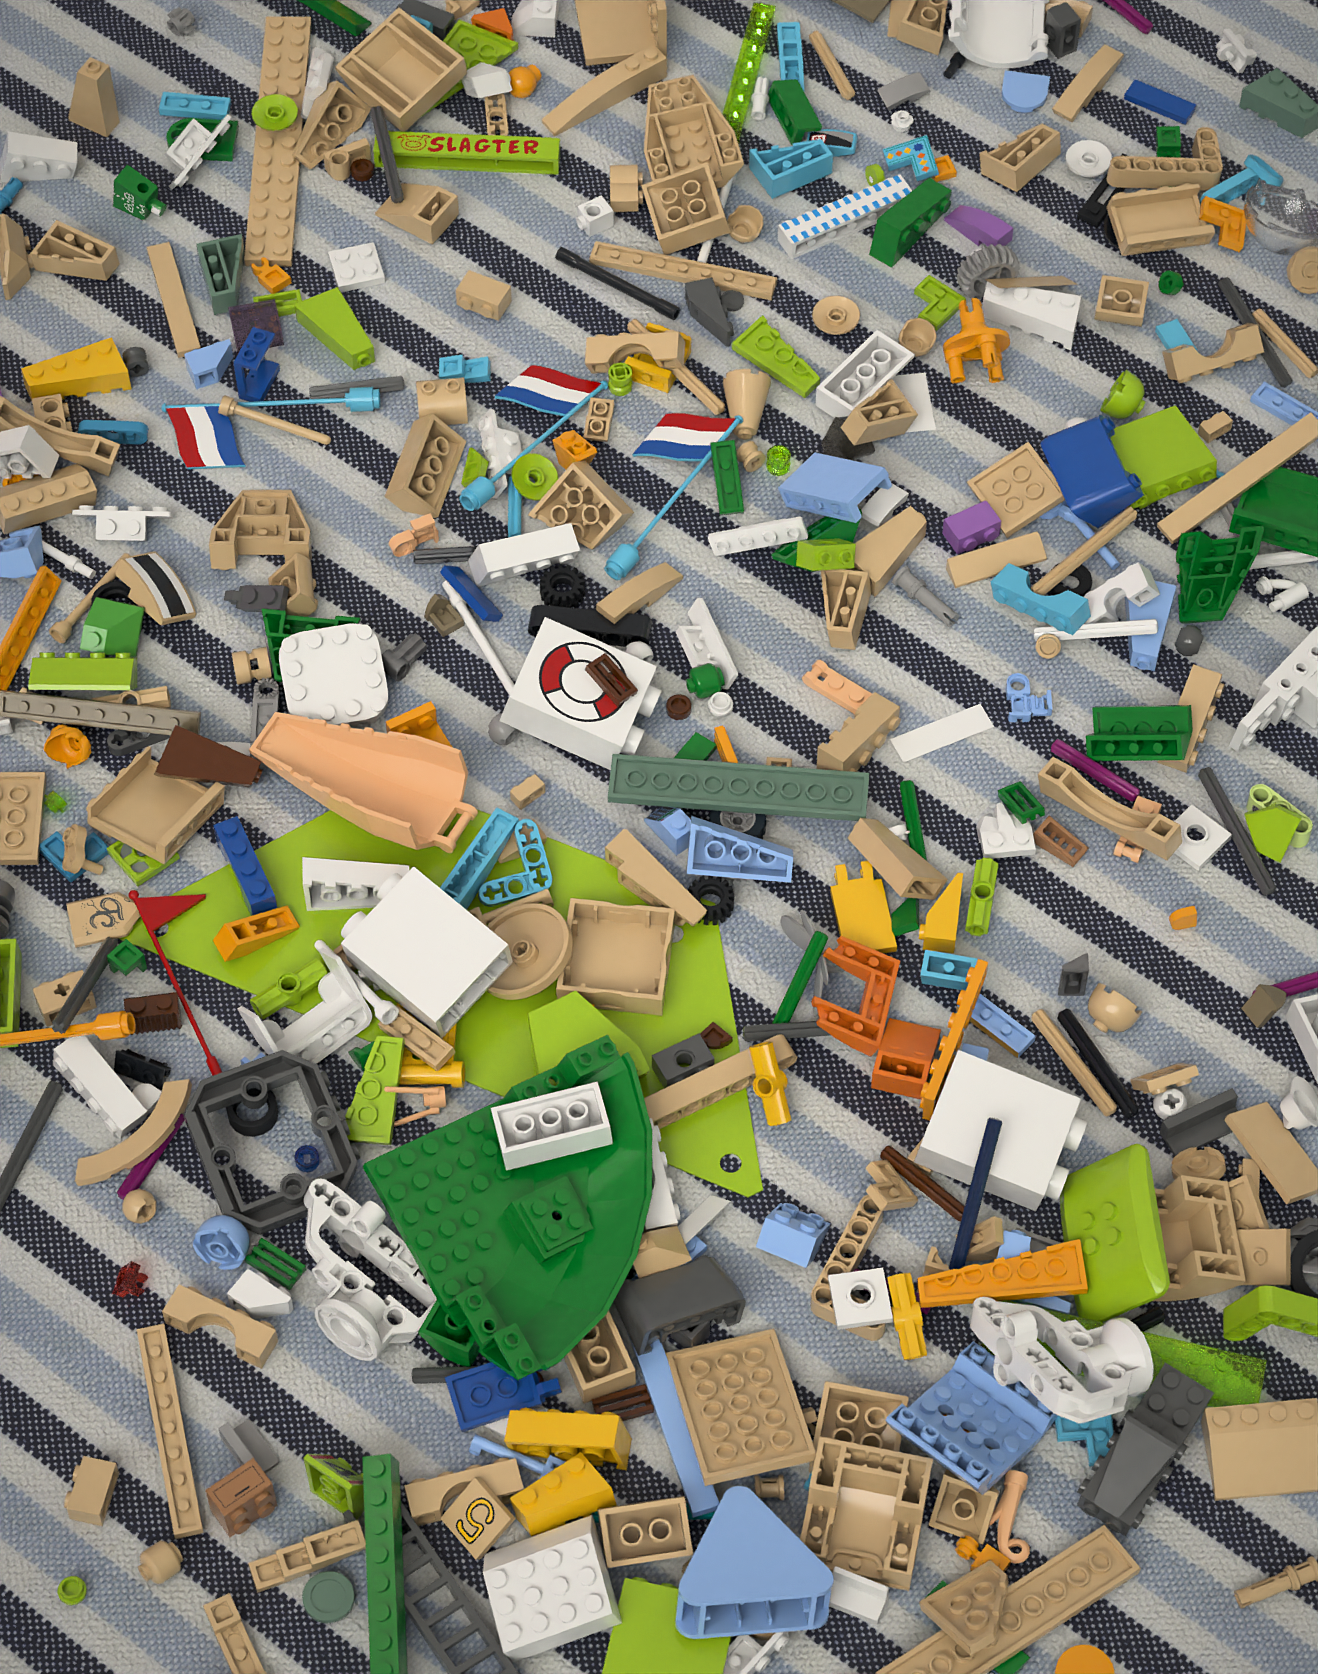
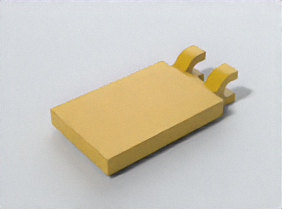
M862 861L860 863L861 878L848 880L845 864L835 865L836 873H834L836 885L830 886V893L840 936L881 953L896 952L897 944L892 931V922L882 879L874 880L873 868L869 861Z

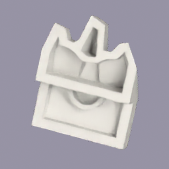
M1002 802L996 804L994 817L981 816L976 829L983 857L993 859L1035 855L1036 847L1033 831L1028 819H1026L1027 823L1021 824L1014 814L1009 815Z

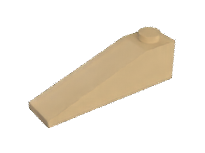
M339 81L327 83L326 90L315 99L292 156L308 169L314 168L324 159L323 153L342 144L350 134L356 132L362 126L371 107Z

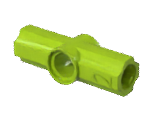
M983 857L980 860H976L965 926V931L973 936L988 934L998 871V863L990 858Z
M315 958L293 973L286 972L281 974L277 979V983L250 999V1004L259 1018L264 1020L286 1005L293 1006L298 1004L302 999V995L318 986L320 980L328 972L322 962ZM289 987L294 988L293 990H290V991L285 990L286 988H289Z

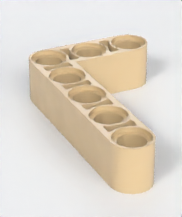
M1209 127L1199 128L1196 131L1192 147L1193 158L1115 156L1110 161L1106 179L1107 183L1117 188L1158 189L1163 186L1177 187L1190 183L1191 185L1199 184L1200 190H1209L1219 184L1223 168L1217 134Z
M869 1195L864 1196L860 1200L811 1292L810 1307L813 1314L836 1325L828 1275L854 1272L882 1223L884 1211L877 1207ZM874 1209L877 1212L874 1214L867 1213L865 1210ZM863 1231L865 1235L858 1236L855 1235L853 1232ZM850 1253L853 1257L844 1258L841 1254ZM850 1294L854 1302L858 1304L866 1303V1301ZM827 1298L829 1302L820 1303L817 1299ZM886 1323L876 1327L869 1325L847 1328L845 1330L864 1339L877 1341L883 1337Z

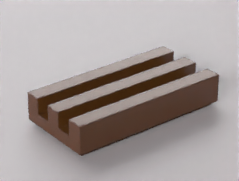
M606 653L586 665L585 671L617 707L623 701L626 702L631 696L633 697L637 694L638 689ZM602 662L611 673H608L600 663ZM616 679L624 686L627 692L616 682Z
M646 1384L592 1399L594 1412L600 1415L603 1412L621 1411L628 1407L645 1403V1406L616 1414L620 1416L622 1422L654 1413Z

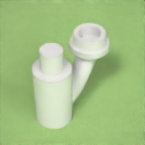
M1262 576L1256 582V587L1262 595L1272 593L1273 588L1285 589V591L1274 597L1275 601L1269 603V608L1272 612H1276L1279 609L1285 611L1309 597L1308 589L1302 582L1295 583L1286 579L1268 580L1265 576Z

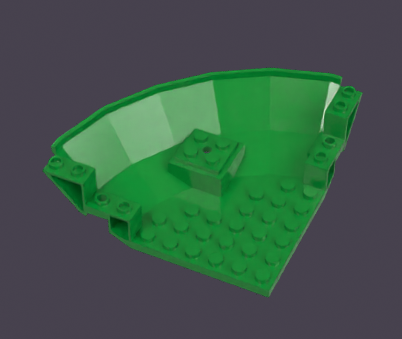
M606 1035L567 1053L557 1066L512 1086L503 1099L366 1162L362 1167L443 1311L449 1315V1318L460 1330L466 1327L469 1328L480 1348L478 1351L483 1357L515 1379L520 1380L540 1369L546 1371L557 1365L605 1317L638 1254L652 1197V1127L635 1063L628 1052L621 1057L616 1049V1045ZM549 1079H553L556 1086L551 1085ZM598 1082L610 1124L613 1144L506 1170L491 1108ZM553 1212L559 1213L560 1216H561V1219H560V1220H555V1219H553L552 1213H553ZM484 1323H488L492 1330H487L484 1327Z

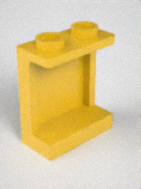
M650 322L646 325V328L653 333H663L666 330H670ZM679 332L685 340V364L691 353V337ZM637 353L634 354L633 358L628 356L624 362L632 369V381L669 393L677 378L672 371L658 367L653 357L648 354Z

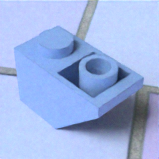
M230 339L184 354L187 371L196 389L220 381L233 359Z

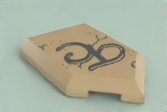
M119 892L66 903L75 948L103 942L107 937L112 939L126 937L132 931L133 925L141 917L134 901Z

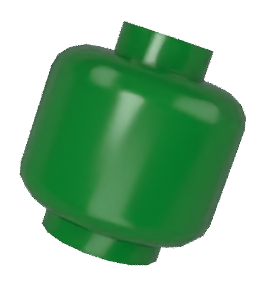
M712 663L692 668L689 671V678L685 680L689 693H694L698 699H705L717 692H721L722 686L725 685L720 667H715Z

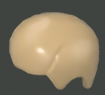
M751 205L738 206L729 215L727 220L731 231L729 235L740 243L755 240L763 227V216L760 211Z
M914 318L905 323L899 333L898 340L901 346L914 353L915 357L926 355L932 349L937 335L934 326L928 320Z

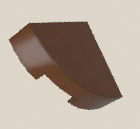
M714 1022L700 1033L709 1049H720L733 1042V1037Z

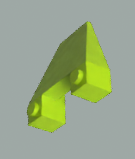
M573 991L527 1014L536 1075L557 1066L567 1053L606 1035L616 1045V1049L621 1057L623 1054L629 1053L635 1063L639 1079L651 1071L639 1046L577 991ZM549 1079V1083L553 1086H556L555 1081L553 1079Z

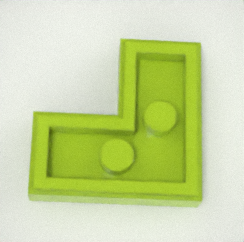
M928 275L914 288V294L929 303L918 314V318L928 320L934 326L936 332L959 310V303L962 300L966 301L964 296L931 275Z

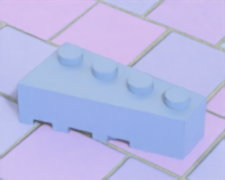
M691 816L687 874L791 883L793 849Z

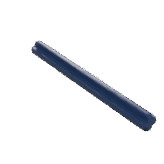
M988 1118L949 1264L950 1270L961 1269L966 1263L1002 1126V1121L996 1118Z

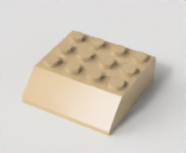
M401 8L395 10L335 66L336 71L352 92L371 108L381 106L385 119L401 132L408 130L467 74L464 58Z

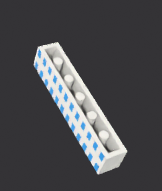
M900 174L887 178L883 182L868 186L854 194L846 195L842 199L827 203L823 207L806 212L794 219L784 221L778 225V242L788 256L794 259L875 225L878 217L908 195L912 189Z

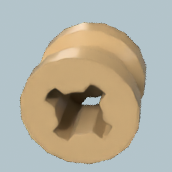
M753 441L744 443L736 451L737 460L743 462V467L747 472L759 469L766 460V456L762 451H758V446Z

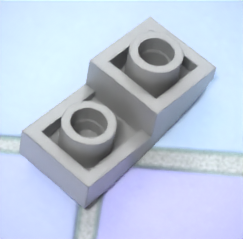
M920 72L899 78L877 89L889 111L907 100L912 103L931 92Z

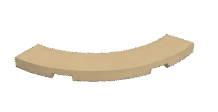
M186 1079L164 1082L155 1109L135 1133L109 1150L89 1157L78 1158L75 1177L76 1184L83 1186L112 1178V1174L125 1168L129 1170L152 1154L172 1133L175 1128V1122L180 1114L184 1113L191 1094V1081Z

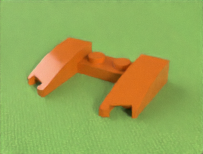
M840 936L837 939L839 946L834 951L828 947L824 951L823 956L846 972L866 982L859 1013L856 1014L814 996L811 1003L812 1007H817L819 1019L816 1023L837 1040L871 1057L879 1049L882 1041L900 960Z

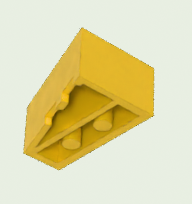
M581 1452L510 1498L516 1519L531 1536L566 1525V1521L581 1516L583 1518L588 1517L591 1513L598 1511L597 1509L617 1506L612 1487Z

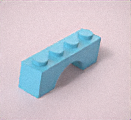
M1010 563L991 581L993 597L997 602L1015 608L1020 613L1030 615L1036 620L1045 622L1057 630L1064 631L1070 635H1074L1091 617L1088 599L1069 590L1053 596L1036 594L1031 591L1029 573Z

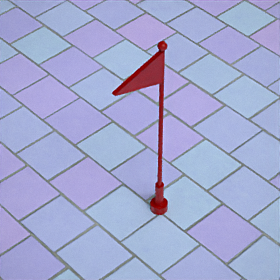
M131 890L128 894L129 898L134 901L204 1050L209 1070L212 1076L222 1073L216 1057L212 1056L154 933V931L206 899V894L139 897L138 891Z

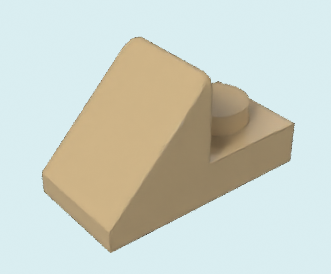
M993 1216L975 1225L966 1261L994 1260L997 1258L999 1246L1004 1244L1001 1218Z

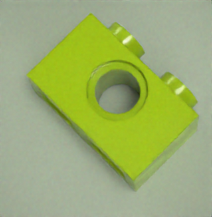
M839 538L798 541L796 565L812 571L854 568L856 544Z

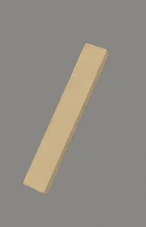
M170 242L148 246L147 253L178 358L185 357V353L200 349L201 347Z

